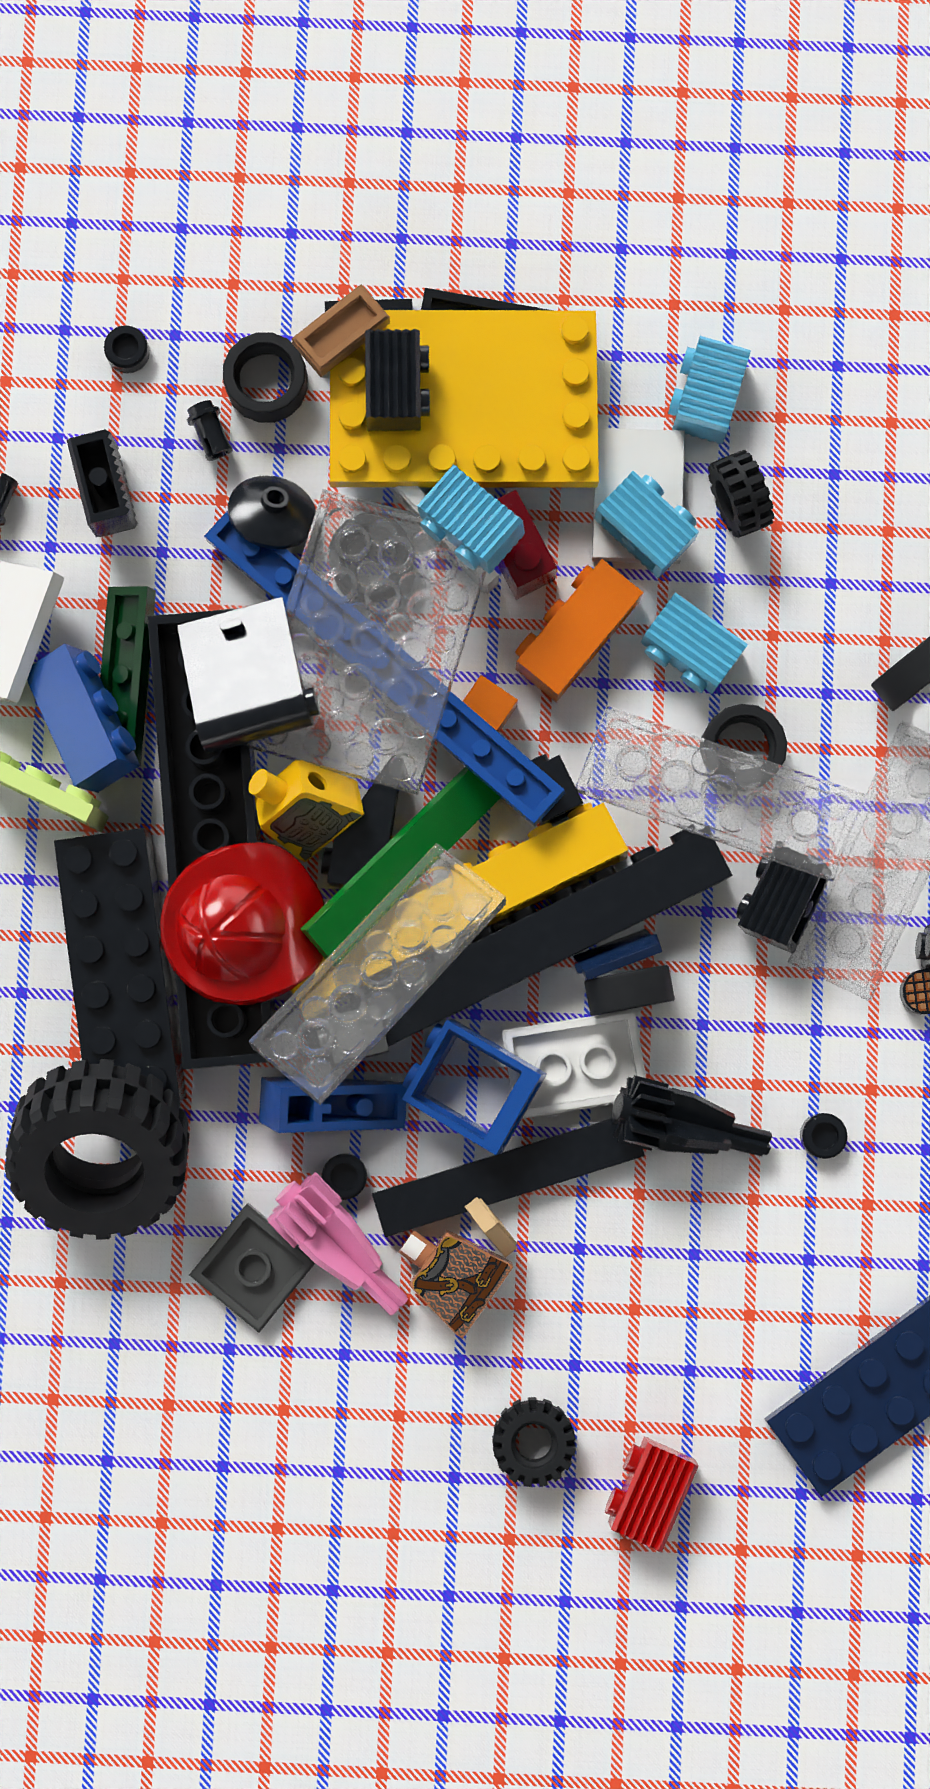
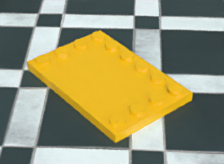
M384 310L390 317V324L383 328V331L386 329L392 331L395 329L401 331L404 329L410 331L417 329L420 331V345H429V373H420V389H429L430 416H421V431H367L365 343L330 370V487L418 486L433 488L452 465L457 466L459 470L471 477L482 488L598 487L596 311Z

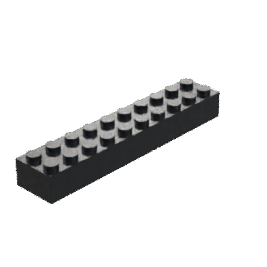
M235 609L148 616L169 889L188 865L208 852L233 844L262 843L255 796L249 792V782L256 772L254 743L250 742L209 754L205 753L195 724L177 627L180 624ZM175 973L183 1069L190 1070L279 1062L274 998L251 1005L215 1002L193 991Z

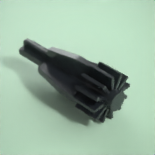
M636 1075L633 1078L628 1077L626 1088L621 1087L620 1093L614 1101L612 1124L617 1126L613 1132V1137L618 1138V1143L650 1151L654 1148L667 1152L718 1154L719 1150L729 1151V1149L761 1157L763 1154L768 1155L771 1149L769 1142L772 1139V1133L770 1131L734 1123L736 1119L734 1113L694 1093L676 1088H668L669 1084Z

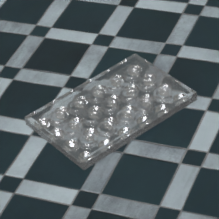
M323 489L286 604V612L300 677L305 689L314 688L320 708V715L313 716V726L243 745L250 747V749L293 761L304 760L329 771L419 795L487 572L480 566L475 570L467 567L455 555L454 551L457 547L445 537L441 542H437L430 537L420 526L422 521L420 514Z

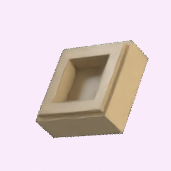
M476 1197L465 1206L484 1234L505 1258L518 1248L516 1246L517 1242L481 1198Z

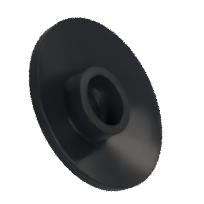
M265 475L249 478L241 482L233 490L228 502V517L233 528L245 540L259 547L279 550L297 546L310 536L316 522V509L310 496L300 486L281 477Z

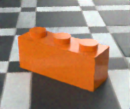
M603 559L600 560L594 569L589 565L583 568L571 584L576 589L566 602L559 598L543 618L548 623L538 636L531 632L515 651V654L519 656V659L516 661L515 670L556 703L636 608L644 593Z

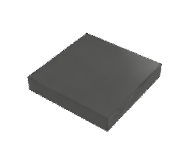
M247 1203L189 1276L260 1333L315 1263L298 1247V1244L295 1248H292L268 1223L267 1218L251 1204Z

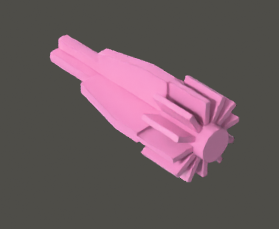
M316 1172L312 1176L308 1175L301 1185L296 1181L291 1182L275 1199L279 1205L272 1210L274 1213L267 1218L268 1223L292 1248H295L298 1244V1247L315 1264L354 1291L362 1286L390 1316L395 1314L399 1307L407 1302V1295L380 1269L382 1265L380 1256L353 1217L340 1205L342 1202L341 1197Z

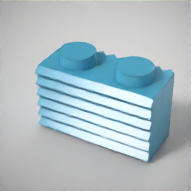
M703 336L699 337L696 349L687 347L680 373L688 375L684 390L675 388L668 411L669 415L676 416L672 430H683L685 434H689L692 437L723 444L751 350Z
M452 465L417 505L422 519L420 522L422 529L437 542H441L445 537L456 546L455 555L472 570L480 566L489 574L493 572L494 568L499 565L500 561L505 558L506 554L511 551L513 546L525 534L523 520L519 516L515 515L513 511L509 510L498 499H495L492 494L480 487L477 482H474L471 477L467 476L455 465Z
M632 471L598 506L594 519L616 541L620 542L629 553L633 554L642 565L646 566L655 577L660 578L696 540L699 531L694 526L697 522L684 507L677 505L673 508L661 497L664 494L663 489L652 477L644 475L641 478Z
M676 592L651 624L641 641L647 647L644 652L651 660L663 667L670 663L683 673L680 678L690 688L699 693L706 689L712 694L748 645Z

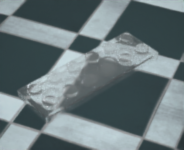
M610 706L605 708L576 784V789L580 794L834 882L865 797V793Z
M904 721L898 725L830 870L832 873L831 878L823 891V895L820 897L819 903L816 905L807 928L804 930V935L801 937L794 954L791 953L788 959V963L867 1001L872 1000L930 876V733Z
M436 843L249 1040L251 1047L321 1105L506 905V896Z

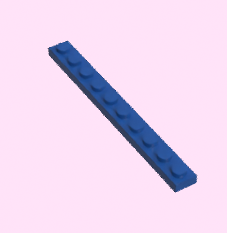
M228 511L204 535L210 545L272 599L283 597L287 612L534 827L565 794V790L287 549H267L245 540L233 528L228 517Z

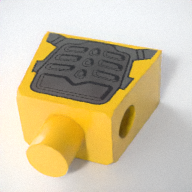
M304 760L293 761L277 776L265 769H260L254 773L249 782V792L255 796L258 822L261 829L303 862L308 861L364 815L357 781Z

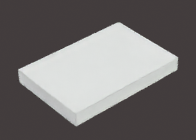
M598 428L599 483L598 487L594 488L592 561L603 559L604 561L640 562L594 519L598 506L632 471L641 478L644 475L652 477L663 489L664 494L661 497L673 508L677 505L683 507L685 431ZM681 556L673 564H680Z
M0 561L1 700L17 704L20 700L64 581V577L53 571Z
M635 1009L502 1030L504 1049L547 1073L522 1119L613 1105L617 1095L620 1093L621 1087L626 1088L628 1077L633 1078L636 1075L646 1078ZM507 1067L510 1088L512 1090L520 1074Z

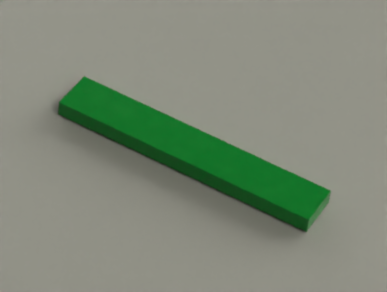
M464 767L300 930L327 962L335 964L501 797L468 768Z

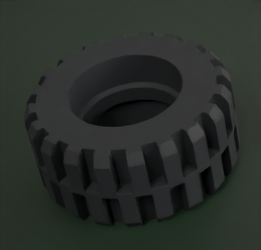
M88 1059L72 1062V1066L69 1069H65L62 1065L48 1071L46 1080L43 1077L36 1079L28 1087L27 1094L20 1098L16 1106L5 1153L6 1178L11 1182L10 1189L19 1202L25 1201L24 1209L35 1219L40 1216L44 1218V1224L57 1232L62 1228L70 1231L69 1235L72 1237L83 1239L84 1234L96 1235V1240L110 1239L111 1234L120 1233L121 1237L137 1232L138 1226L142 1225L144 1228H147L160 1219V1213L165 1214L169 1212L176 1203V1196L182 1192L185 1182L189 1133L186 1112L179 1108L180 1100L170 1089L163 1091L164 1082L151 1073L147 1077L140 1074L141 1068L127 1063L126 1067L114 1065V1060L100 1059L99 1064H89ZM79 1135H105L122 1141L132 1148L136 1155L114 1164H95L73 1156L60 1143Z

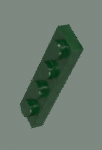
M148 586L108 587L100 679L104 688L112 694L117 702L118 711L116 714L122 727L131 734L135 741L136 749L134 753L141 766L150 667L148 616H154L156 590Z

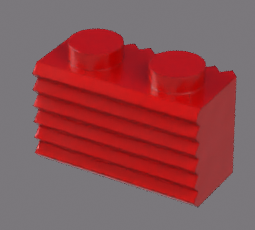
M645 1436L640 1447L633 1444L623 1466V1470L628 1472L623 1488L614 1487L606 1504L605 1513L610 1515L608 1522L611 1530L649 1548H653L658 1552H662L699 1465L696 1460Z

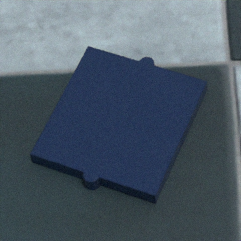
M643 929L574 955L573 958L576 963L574 966L577 974L583 973L585 978L589 980L663 951L657 934L651 935L647 929Z

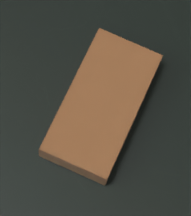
M360 284L292 338V344L317 374L322 377L365 343L366 330H382L390 324V317L364 286Z

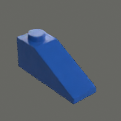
M311 1076L261 1077L259 1122L277 1133L405 1128L406 1102L402 1098L407 1088L402 1086L403 1082Z

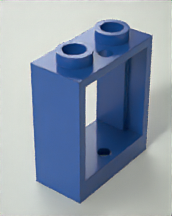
M455 1019L446 1020L444 1025L437 1023L425 1042V1047L430 1049L421 1065L417 1062L414 1063L403 1081L402 1086L407 1088L402 1100L494 1155L503 1153L547 1073ZM457 1037L520 1074L489 1131L426 1094Z

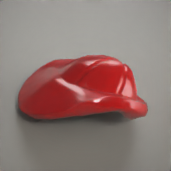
M260 842L224 846L194 860L182 871L167 892L160 919L161 941L164 952L174 972L185 985L199 995L215 1002L235 1005H251L264 1002L290 991L308 978L321 964L324 957L300 928L324 906V901L318 887L304 866L281 847Z

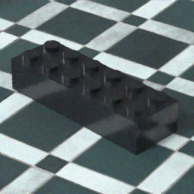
M145 828L54 840L82 1060L88 1059L89 1064H99L100 1059L114 1060V1065L126 1067V1064L129 1063L141 1068L140 1074L147 1077L151 1073L164 1082L163 1091L170 1089L179 1100L187 1099L170 966L161 941L160 919L162 905L152 834Z

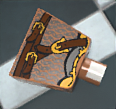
M413 1230L398 1251V1253L419 1267L409 1286L462 1339L513 1268L512 1262L449 1230H446L436 1245Z

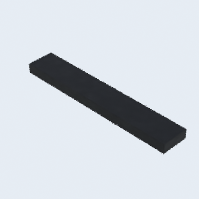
M613 1118L517 1147L498 1155L485 1157L372 1193V1197L384 1236L388 1237L468 1212L465 1206L476 1197L481 1198L487 1205L494 1204L644 1157V1151L642 1148L618 1143V1138L613 1137V1132L617 1125L612 1124Z

